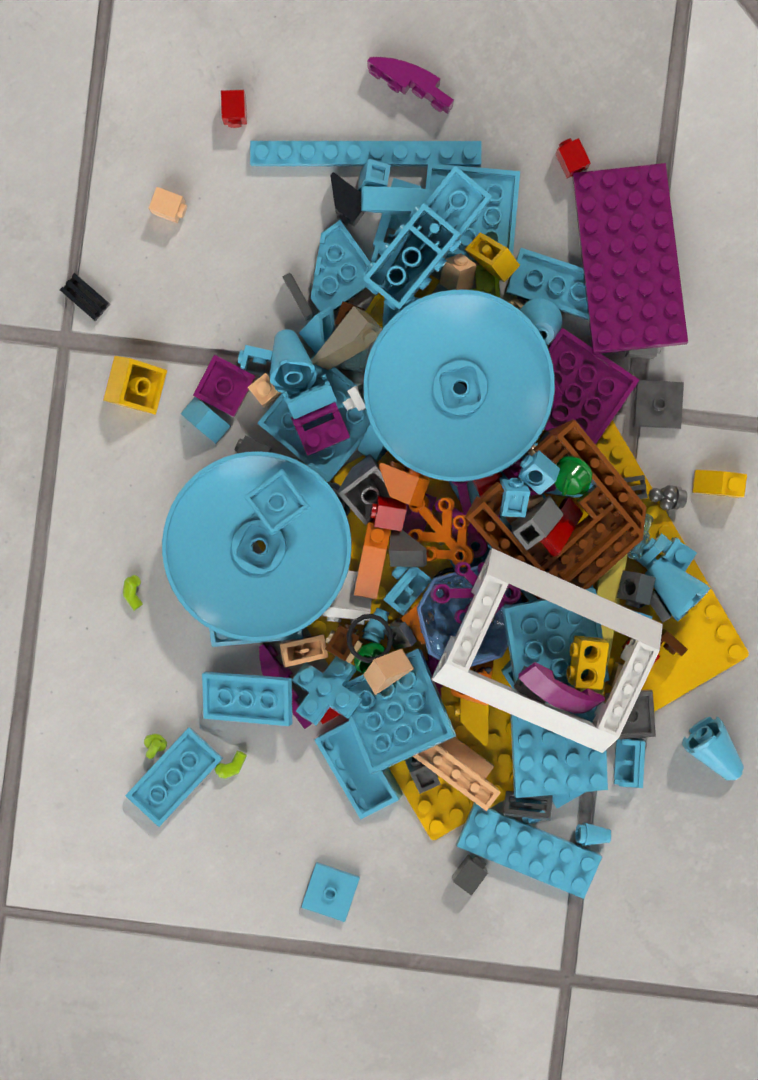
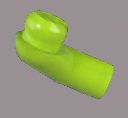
M137 575L127 577L123 586V596L134 611L143 605L136 594V589L141 584V580Z
M237 750L231 763H219L216 765L215 773L223 779L238 774L247 754Z

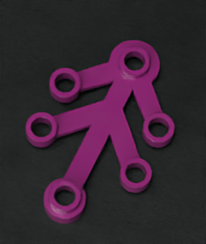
M469 481L452 482L453 485L457 486L463 511L462 513L453 508L452 518L458 515H466L471 507L466 485ZM439 500L435 502V509L437 512L442 513L438 508ZM445 501L447 509L449 507V503ZM460 518L459 522L464 525L463 519ZM452 523V536L457 540L458 530L455 529ZM469 523L467 527V545L471 547L473 542L479 543L480 548L477 551L473 550L474 558H479L486 553L488 548L487 542L477 532L476 528Z
M467 562L457 563L455 565V573L459 576H464L474 587L478 577L471 570L470 565ZM481 562L478 565L477 570L479 574L485 562ZM461 565L466 567V571L463 574L459 570ZM436 584L431 589V598L437 603H446L450 598H473L474 594L471 592L473 588H450L445 584ZM508 584L506 589L509 588L511 590V595L507 597L504 593L495 614L505 604L511 605L519 600L521 595L520 588ZM438 589L443 591V595L440 598L436 595ZM471 602L464 610H458L455 613L454 618L457 623L462 624L459 616L461 613L466 615Z

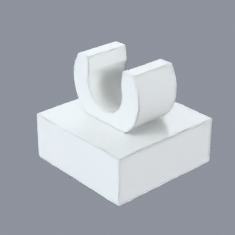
M363 385L354 386L347 392L351 398L343 402L347 411L357 407L358 411L365 410Z

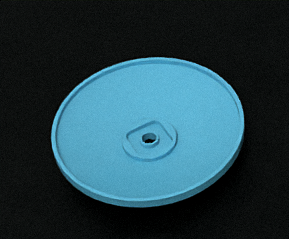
M463 289L437 292L418 299L403 308L386 324L378 335L368 356L364 374V400L368 418L384 447L398 461L415 472L434 479L452 482H466L490 477L520 460L533 447L542 434L551 414L555 394V376L551 356L543 337L526 315L507 301L494 295L474 290ZM458 382H465L467 384V390L464 394L459 395L455 393L454 387Z
M262 451L237 453L209 464L195 474L184 485L171 505L162 538V556L167 579L183 607L196 620L209 629L227 637L247 641H266L289 636L304 629L321 617L337 598L344 585L352 552L351 532L347 515L342 503L329 484L310 467L293 458ZM283 469L311 508L277 533L271 535L244 496ZM258 540L263 541L266 545L265 551L261 554H257L253 550V544Z

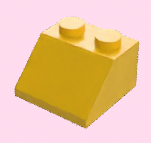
M114 356L103 401L156 415L167 370L132 358Z

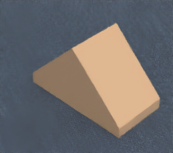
M324 635L291 640L280 644L284 667L327 658L328 653L325 650Z
M399 649L374 659L363 675L374 694L377 695L414 670V667L403 649Z

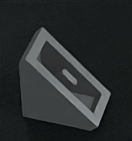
M391 530L389 546L390 566H426V548L403 530Z

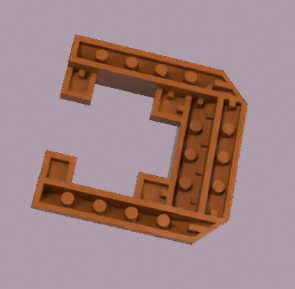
M572 419L548 431L550 434L533 449L535 452L541 451L554 464L566 454L577 457L586 462L593 473L591 481L593 486L577 500L588 516L575 527L559 555L553 557L540 541L526 550L498 518L504 492L499 482H496L482 496H476L465 517L493 549L580 588L588 589L643 540L646 505L576 420Z

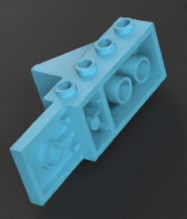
M454 166L425 204L423 203L421 207L419 205L415 207L409 215L411 218L406 225L402 224L394 234L396 238L391 244L387 243L379 253L381 257L377 262H372L364 272L366 275L363 278L368 283L365 287L375 295L380 293L386 298L384 303L394 311L396 308L402 310L417 299L414 296L419 289L423 291L432 279L429 277L434 270L439 272L447 262L445 259L449 257L447 254L450 251L454 253L462 244L460 240L462 234L492 199V196L457 166Z

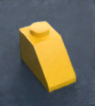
M481 232L465 248V251L484 269L504 283L520 266L507 247Z
M695 470L692 493L743 498L745 497L747 474Z
M459 698V702H455V716H459L460 722L484 746H488L489 704L482 705Z

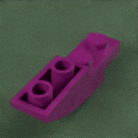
M370 57L367 60L369 73L376 79L382 78L388 83V87L394 92L399 93L400 91L405 95L409 88H412V92L420 99L426 98L438 112L444 111L448 114L452 109L454 99L438 89L440 78L433 73L412 63L394 58Z
M264 642L259 646V659L263 676L292 678L290 676L293 674L291 669L284 667V664L278 661L276 658L278 653L271 644L267 646ZM292 688V713L302 727L306 729L312 723L296 712L300 706L297 700L299 695Z

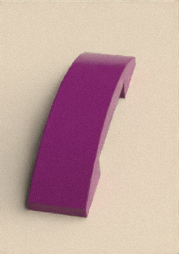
M536 662L518 674L519 679L537 696L567 712L586 713L605 701L604 696L588 688L580 692L554 679L552 670Z

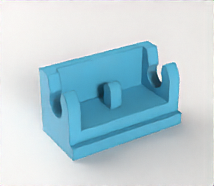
M326 374L321 376L324 383L292 397H289L287 391L283 392L285 401L294 419L337 401Z
M409 567L383 600L400 614L404 615L432 579L418 567Z
M643 739L616 740L614 784H618L621 787L643 788L645 741Z

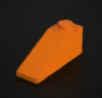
M368 523L354 596L377 600L391 529L374 527L373 523Z

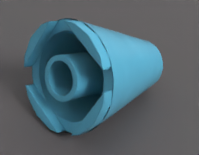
M537 298L529 300L520 309L538 329L546 345L555 339L562 328V315L555 304L548 299Z
M286 329L279 331L275 335L269 378L271 384H273L278 392L283 393L287 391L288 394L300 393L299 389L304 387L309 389L315 383L317 373L296 332Z
M662 557L658 560L654 558L645 566L647 569L645 575L656 578L654 588L676 621L684 617L711 589L707 584Z
M707 717L692 726L689 730L691 735L688 739L685 736L683 738L682 745L685 750L725 780H737L740 778L744 765L723 721L719 717H716L714 720L711 717Z

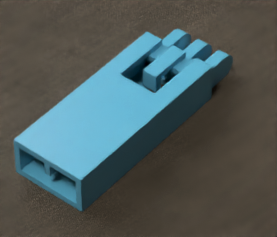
M393 178L391 187L421 188L419 185ZM382 213L373 242L375 249L371 262L376 263L382 248L387 243L391 244L393 242L394 235L390 233L387 242H384L387 229L398 230L402 224L406 225L411 219L409 217L410 214L401 216Z

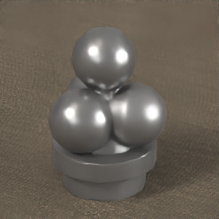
M667 485L661 489L653 488L648 494L651 501H660V507L663 510L684 508L687 502V491L677 486Z

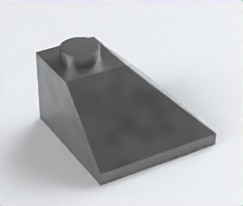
M368 455L351 468L337 491L338 495L365 526L374 520V518L370 517L372 503H377L378 496L392 498L389 496L379 464L371 455Z

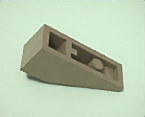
M353 306L311 361L315 365L330 370L367 349L383 329L369 313Z

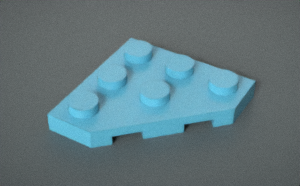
M341 220L321 233L310 297L319 312L328 307H332L334 312L341 307L342 301L348 302L365 290V286L368 284L363 278L366 275L364 272L371 262Z

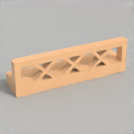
M457 737L439 744L452 756L458 758L468 768L483 777V779L494 768L492 763ZM449 760V765L459 769L461 774L472 782L477 783L480 788L483 787L481 783Z
M439 744L413 756L485 811L489 809L501 793L496 786L483 779L475 771H472L466 764L452 756ZM449 760L481 783L483 787L480 788L477 783L472 782L461 774L459 769L449 765Z

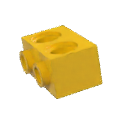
M574 636V642L570 645L571 664L567 667L566 672L567 680L575 688L603 690L609 642L602 638ZM588 646H592L590 654L584 656L585 649ZM588 669V675L581 679L582 672Z

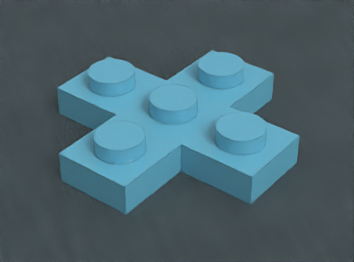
M337 656L324 673L307 662L304 663L292 681L309 694L296 712L315 726L330 707L349 719L362 701L359 696L345 688L357 671L355 666Z

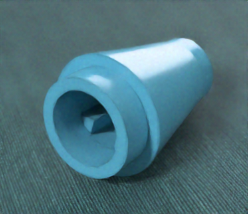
M376 608L373 614L381 616L385 621H388L389 612ZM370 619L362 631L364 632L362 638L380 644L381 640H384L385 633L383 630L385 626L378 620Z
M584 822L577 825L575 839L582 846L610 843L611 830Z

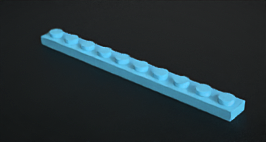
M250 141L251 166H364L368 159H372L391 166L427 167L428 163L481 167V141Z

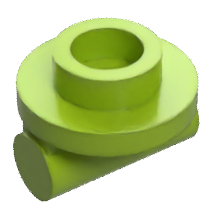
M152 734L145 737L144 745L148 748L146 757L153 759L157 752L166 749L167 741L161 735Z

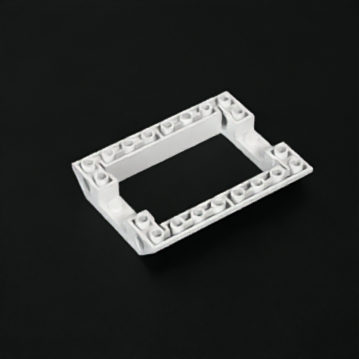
M491 548L471 591L474 594L472 602L456 637H450L431 680L603 753L620 737L660 651L663 624ZM508 584L631 637L629 645L626 644L621 654V658L625 660L623 668L607 702H602L597 706L595 710L596 716L592 723L548 703L543 704L520 693L516 689L469 670Z

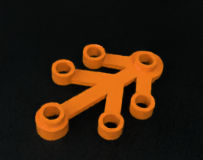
M426 495L421 507L409 505L413 512L421 514L435 532H423L420 529H414L408 535L415 539L414 533L416 532L418 534V540H416L418 543L422 541L443 542L449 547L450 550H438L434 546L427 547V561L449 559L455 565L459 562H467L470 565L474 558L472 548L467 545V527L470 522L465 517L466 515H458L454 518L453 525L458 529L456 541L452 536V510L455 504L450 497L441 498L438 502V507L442 511V524L428 508L429 499ZM445 501L449 503V507L447 509L444 507ZM460 518H462L464 521L463 526L459 524ZM429 550L433 552L432 558L429 556ZM459 552L463 553L464 557L462 560L459 557Z

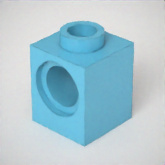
M368 159L360 171L357 190L362 193L363 186L387 187L391 165Z
M538 451L533 456L528 455L520 464L522 468L518 477L540 495L556 482L560 468L541 451Z

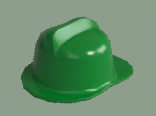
M562 457L557 463L560 471L554 483L556 488L562 492L563 496L585 494L589 490L593 473L586 462L577 457Z

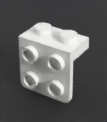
M348 571L344 585L337 598L323 613V616H327V621L341 622V618L351 619L350 623H352L361 615L370 614L372 599L354 596L358 576L357 571ZM364 619L360 621L358 624L364 625L365 620L370 621V619Z

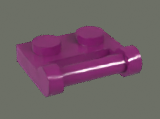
M336 402L297 419L291 417L307 456L350 438ZM333 413L335 419L304 431L302 425Z

